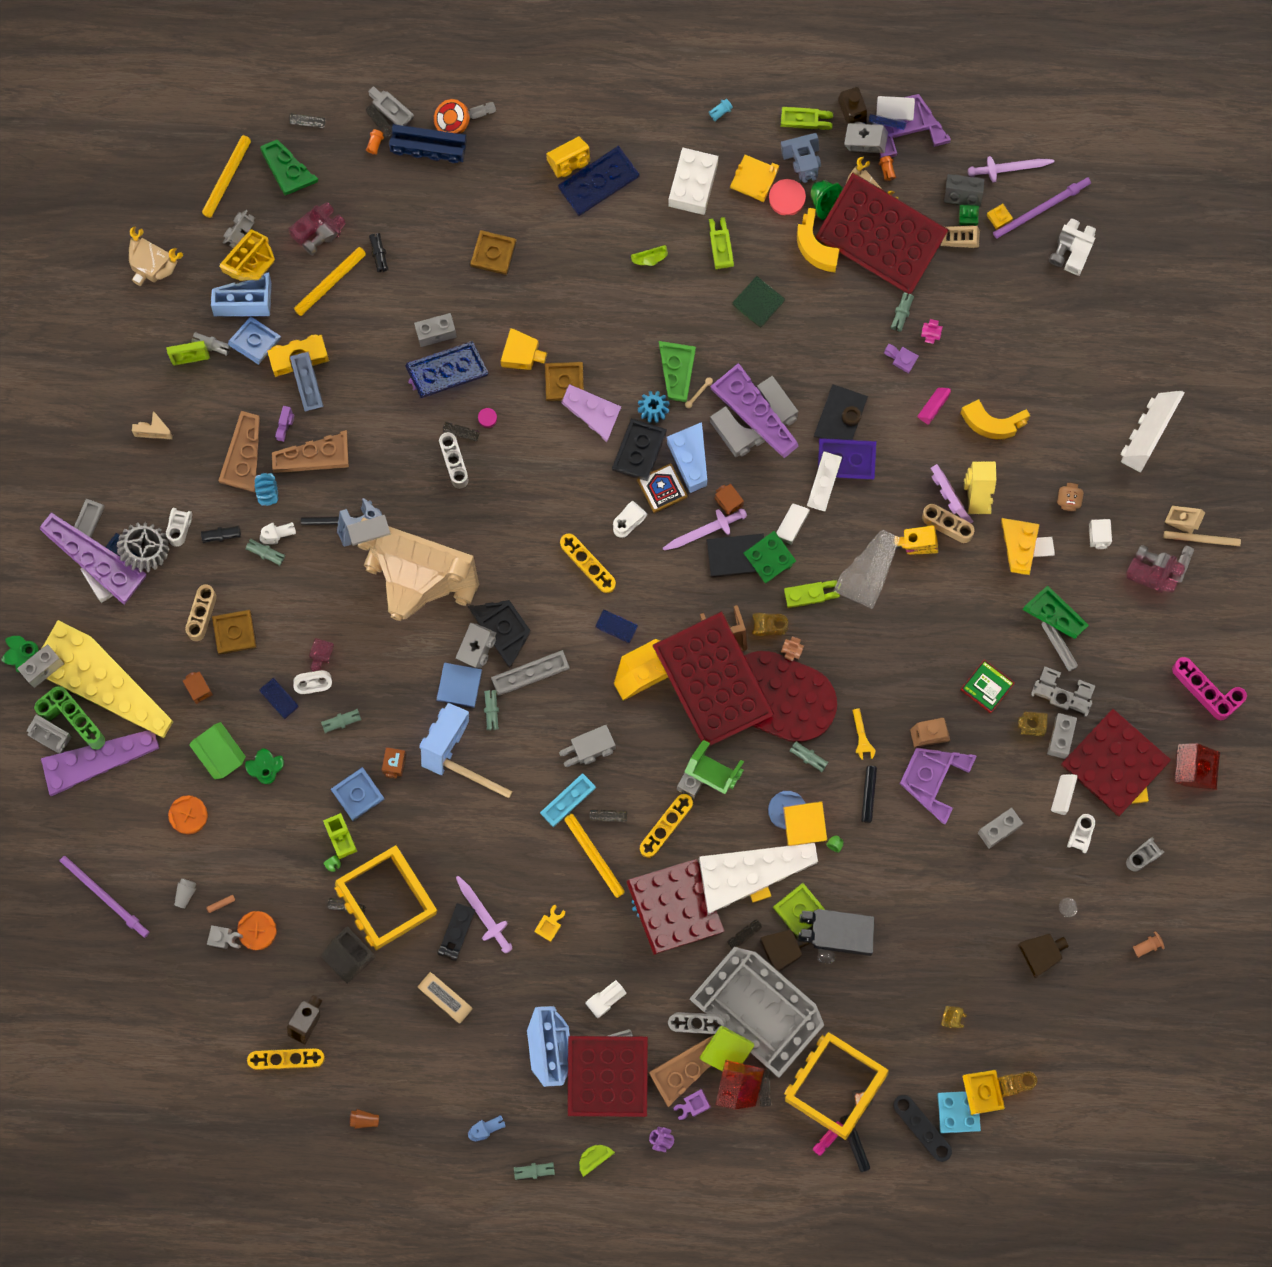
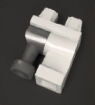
M1071 218L1067 225L1064 224L1057 242L1058 248L1056 253L1050 255L1049 262L1061 267L1065 261L1063 255L1066 250H1069L1072 253L1064 270L1080 276L1094 243L1096 229L1086 226L1084 233L1078 231L1077 228L1080 222Z

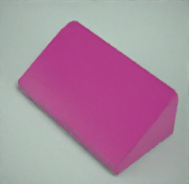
M937 388L918 414V418L926 424H930L949 398L951 389Z

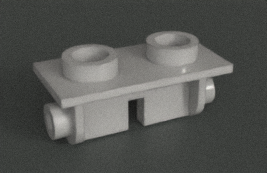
M247 210L242 213L239 212L233 220L235 222L232 228L229 227L225 232L223 243L225 244L229 241V246L234 248L245 236L240 231L243 230L248 233L255 223V217L250 214L247 216Z

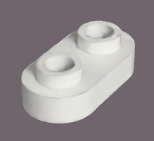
M324 670L299 674L293 681L294 690L300 694L325 691L332 685L330 673Z

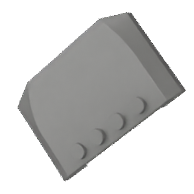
M734 947L690 998L706 1014H719L723 1016L726 1020L727 1029L753 1042L755 1046L750 1053L779 1078L824 1026L818 1008L813 1001L756 952Z

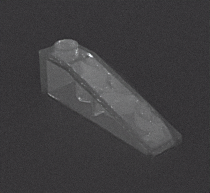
M882 529L867 545V548L861 555L855 558L849 568L843 571L834 592L873 609L881 593L900 537Z

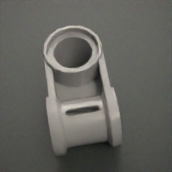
M1151 837L1127 858L1126 865L1131 871H1139L1160 857L1164 851L1159 849L1154 842V838ZM1132 858H1139L1141 865H1135Z

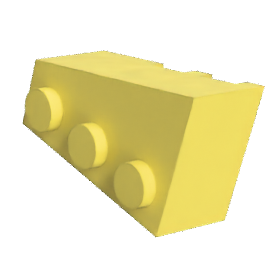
M972 462L971 468H968L966 478H964V490H967L968 514H991V504H993L991 494H994L996 485V462Z

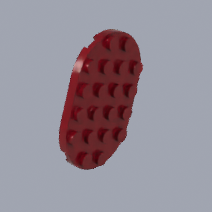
M756 651L745 655L774 712L773 716L752 725V727L791 742H807L827 731L836 715L837 697L831 682L826 676L809 666L794 660L790 661L774 652Z

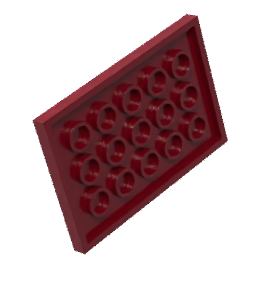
M853 172L815 238L832 248H838L841 254L912 295L949 229Z
M722 611L652 645L701 742L705 740L711 746L774 715Z

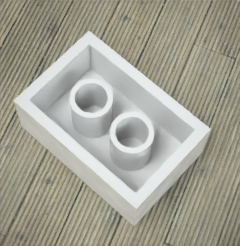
M682 148L669 196V207L705 215L718 166V156Z

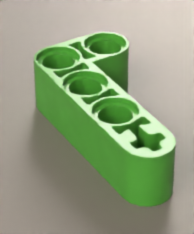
M54 687L35 703L34 709L40 717L50 721L62 712L92 749H100L104 746V735L63 687ZM64 695L61 700H57L59 696ZM49 707L46 712L42 713L44 708ZM72 708H75L73 713L68 714ZM86 722L84 727H80L81 723ZM93 733L96 739L93 740L89 734Z

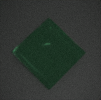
M756 276L734 300L732 305L761 328L784 303L785 298Z

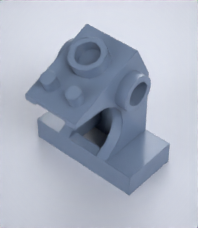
M817 133L782 141L781 151L783 159L794 157L793 167L795 173L799 174V182L803 181V183H806L810 179L812 181L816 180L819 167H821L820 158L815 156L814 153L819 151Z
M362 498L361 510L363 516L359 518L350 517L347 509L340 511L337 533L344 547L351 545L348 525L361 522L362 518L371 519L382 516L381 511L374 508L370 500L367 501L365 498Z

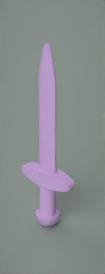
M989 156L987 158V166L977 168L972 166L968 168V175L975 177V175L988 174L991 181L996 182L997 173L1043 167L1054 163V160L1033 159L995 165L992 157Z
M718 509L716 510L718 520L674 539L664 546L663 550L678 548L721 528L727 535H730L728 524L741 518L745 519L747 516L746 511L738 509V512L725 517Z
M457 876L456 879L462 893L488 929L482 939L486 941L495 937L502 947V952L509 953L512 950V945L506 941L501 933L508 923L503 921L496 924L471 887L462 878Z

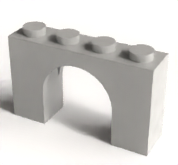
M773 376L757 385V389L763 398L769 403L771 409L777 414L784 425L787 424L789 426L797 420L798 410ZM726 406L710 416V423L735 458L739 455L741 457L750 452L751 447L754 445L759 446L765 442L755 430L741 426Z

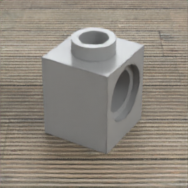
M684 773L677 786V791L695 799L703 782Z

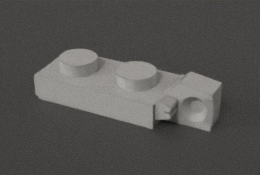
M374 86L368 91L375 107L395 125L407 126L414 119L413 113L388 91L385 92L383 90L379 92Z

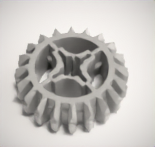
M137 522L136 527L130 524L129 530L124 529L123 535L120 534L119 541L117 542V547L119 548L117 553L121 555L120 560L125 561L126 567L132 565V570H135L137 567L140 573L143 568H146V571L149 572L150 567L156 570L157 566H162L163 560L167 559L169 542L165 539V533H161L160 528L154 529V524L148 527L146 522L143 526H140ZM142 542H144V546H145L143 553H142V548H141Z

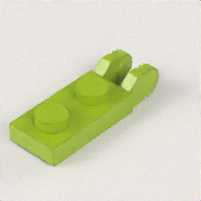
M782 107L781 127L831 130L833 124L818 121V117L821 119L833 118V113L819 109Z
M725 217L720 218L722 230L715 231V221L709 219L715 269L734 267L729 230L726 227Z
M837 580L784 588L787 608L825 602V600L840 597L839 592L824 594L823 591L825 588L837 586Z

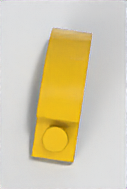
M808 208V214L803 215L802 224H798V247L810 264L821 270L835 272L839 249L824 246L815 239L813 224L816 209Z
M979 399L962 407L961 415L967 425L979 435L990 439H1006L1015 436L1017 432L1016 427L1021 428L1025 426L1030 417L1026 409L1006 419L994 418L985 411Z

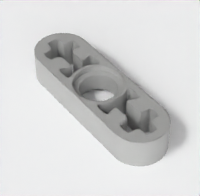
M676 1012L669 1018L668 1025L675 1032L715 1034L719 1027L716 1029L715 1025H708L706 1029L707 1023H713L716 1019L718 1023L726 1027V1020L719 1014ZM677 1017L679 1021H686L687 1017L689 1018L687 1023H681L679 1027L677 1023L673 1022ZM693 1018H699L702 1021L701 1028H695L692 1025Z

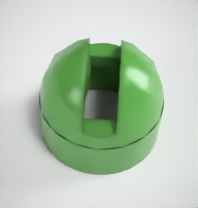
M835 835L828 840L826 845L832 851L839 853L844 843L843 839Z
M337 855L332 856L323 863L331 872H335L334 867L339 869L341 866Z

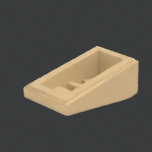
M978 226L946 227L949 229L948 232H950V241H947L946 235L940 245L977 248L979 247L980 230ZM954 233H958L957 241H954ZM962 233H965V240H962ZM970 234H973V240H970Z

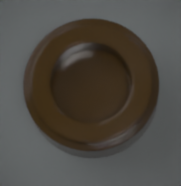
M849 406L844 409L842 420L846 425L855 426L860 422L861 412L857 407Z

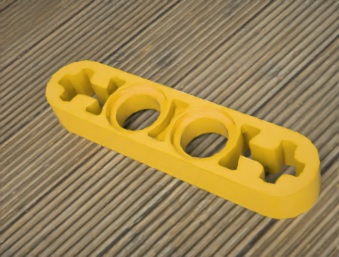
M573 534L563 535L560 540L562 550L603 593L613 592L616 586L614 577ZM566 539H567L568 541H570L571 539L573 540V541H572V545H573V546L575 547V549H576L574 552H573V549H572L569 545H568V546H565V544H566V543H565V540H566ZM579 552H584L587 558L585 561H578L576 555ZM591 566H598L600 572L597 575L590 574L589 568ZM603 573L605 574L603 575L604 580L607 582L611 581L610 588L608 586L604 588V582L599 579Z
M679 795L642 841L640 853L643 857L651 858L655 856L691 810L693 800L689 795ZM685 799H688L687 804L689 806H683V808L680 811L683 813L682 815L677 810L673 809L674 806L677 809L680 807L681 802L679 800L684 801ZM670 813L677 815L678 820L676 823L672 824L667 821V816ZM659 828L666 831V836L662 839L655 836V831ZM650 837H652L654 841L660 843L658 846L656 843H654V845L652 846V853L644 852V845L649 846L652 843V840L649 839Z
M319 1049L254 1051L247 1057L248 1065L255 1070L319 1067L325 1061V1056ZM308 1052L307 1057H312L314 1053H317L318 1056H321V1059H318L317 1063H314L313 1060H307L308 1064H304V1053ZM294 1053L301 1055V1061L298 1064L291 1063L290 1058ZM268 1054V1066H265L266 1062H258V1066L251 1062V1059H255V1055H258L260 1059H265L264 1055ZM274 1054H279L282 1058L281 1063L278 1065L271 1063V1057Z

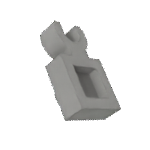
M211 926L207 945L227 949L229 944L238 949L241 948V945L235 944V939L238 937L243 938V935L237 932L232 933V930L229 928Z

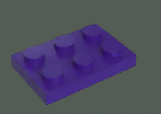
M819 439L818 468L824 451L842 457L836 475L837 478L874 479L877 441Z

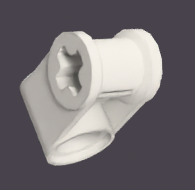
M634 501L630 502L615 518L613 522L614 534L620 538L628 536L636 526L642 523L647 513ZM618 525H620V526L625 525V528L621 527V528L619 529V528H618Z
M172 508L166 530V535L171 545L181 546L185 542L192 520V511L183 512ZM174 533H180L178 538H171Z
M1083 814L1077 819L1067 847L1070 848L1072 846L1082 850L1083 853L1087 852L1095 826L1093 816ZM1082 819H1087L1090 822L1089 828L1086 829L1081 826L1080 822Z

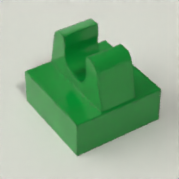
M960 205L959 225L978 226L979 206Z

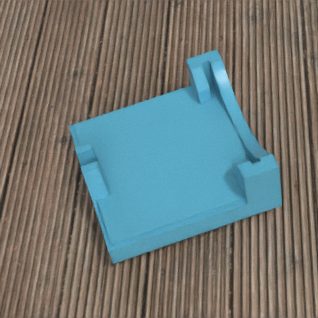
M966 1092L937 1094L940 1134L981 1131L980 1114L971 1115Z

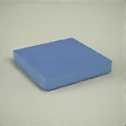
M250 316L228 341V345L259 365L268 355L267 350H271L273 346H276L281 340V336Z
M444 663L437 701L475 708L482 669Z
M363 767L331 788V791L352 821L385 800Z

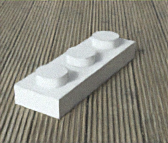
M823 451L807 503L808 507L821 511L826 510L842 457Z

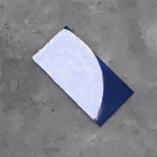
M617 146L560 183L558 189L577 215L580 216L640 177V174L622 149Z
M473 341L408 362L405 365L421 398L486 377L489 374Z

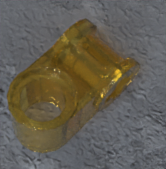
M756 613L752 615L754 619L753 635H783L788 631V619L783 614ZM777 621H783L785 623V626L783 628H777L775 626V623Z
M1032 1072L1010 1074L997 1078L1001 1083L1002 1098L1030 1091L1037 1084V1077ZM1023 1077H1031L1033 1085L1025 1086L1022 1082Z

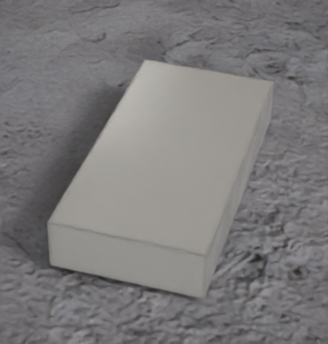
M86 499L74 528L91 538L105 506Z
M385 515L347 526L353 546L391 535Z

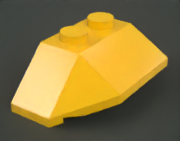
M250 229L220 263L219 267L222 272L239 281L259 280L275 260L271 247L268 244V238Z
M654 639L621 657L614 685L623 701L668 678L652 646L660 640Z

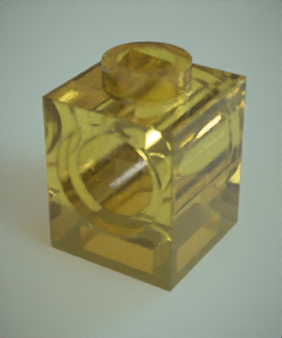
M1024 711L1022 717H1019L1018 728H1021V734L1044 736L1046 734L1048 714ZM1027 721H1036L1037 727L1031 728Z

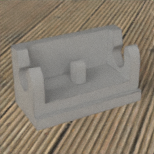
M37 714L27 729L29 737L58 754L64 751L72 738L69 733Z

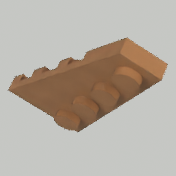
M241 411L219 477V483L256 493L254 480L257 476L260 417L258 415Z
M347 430L340 432L341 434L325 436L324 439L305 442V445L292 446L272 452L273 473L349 467Z
M715 1034L648 1072L667 1107L711 1066L702 1061L700 1056Z

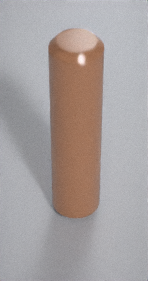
M231 895L207 906V910L211 913L234 902L235 898Z

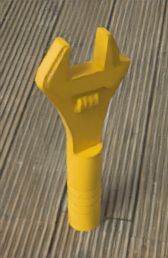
M860 708L854 709L852 711L859 736L856 753L863 760V752H870L871 759H873L875 749L866 738Z

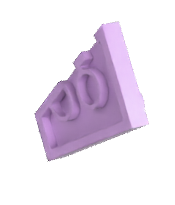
M569 384L561 403L578 418L587 423L588 427L593 431L595 430L607 442L621 406Z
M937 464L931 467L934 473L931 477L937 486L941 485L942 489L940 492L944 499H949L951 502L948 506L952 513H957L962 519L972 523L973 520L965 511L964 505L955 494L943 471Z

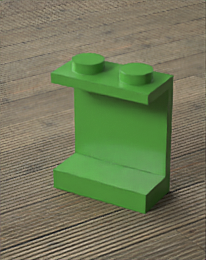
M703 740L692 755L684 772L726 794L728 789H733L744 771L741 769L744 761L740 760L734 770L705 756L710 743Z

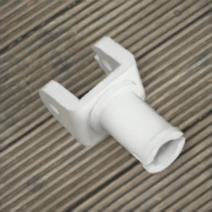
M293 522L278 527L271 523L263 527L260 542L263 545L278 544V540L281 537L296 534Z

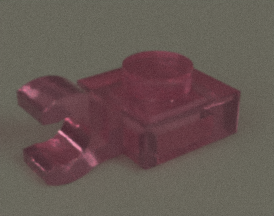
M315 638L309 655L310 658L314 659L310 668L311 672L320 671L322 662H329L334 647L333 643Z

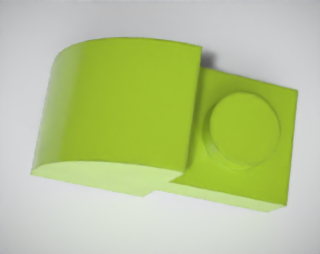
M341 813L323 820L339 859L357 852Z

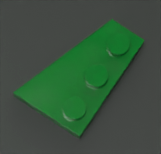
M278 140L260 146V150L284 196L318 182V178L312 175L306 166L299 163L293 157V154Z
M1048 585L1022 609L1074 639L1089 626Z

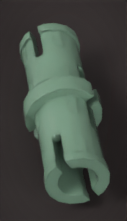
M908 293L902 294L899 307L895 309L896 315L891 329L896 330L897 327L898 332L902 331L906 317H909V309L914 299V296L911 294L907 296Z
M253 539L249 540L250 543L247 544L246 550L261 556L260 558L263 560L267 559L281 566L285 554L271 549L269 545L265 546Z
M490 690L484 691L486 730L492 729V722L493 730L499 729L497 715L499 708L497 707L496 690H492L491 698Z
M358 709L342 715L341 713L337 714V717L321 721L324 732L327 733L340 727L343 729L345 725L359 720L361 721Z
M797 741L790 749V752L803 759L804 763L811 764L820 772H823L829 763L816 755L815 751L812 749L808 750Z
M531 1163V1166L514 1167L515 1180L531 1177L537 1179L539 1176L555 1175L554 1163L539 1165Z

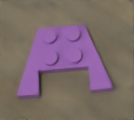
M919 94L904 97L915 99L913 121L882 119V125L888 131L885 153H880V158L897 156L893 138L929 129L934 147L950 143L949 135H946L941 124L936 121L931 110Z
M916 748L900 785L942 824H946L953 808L935 800L950 765L969 773L977 756Z

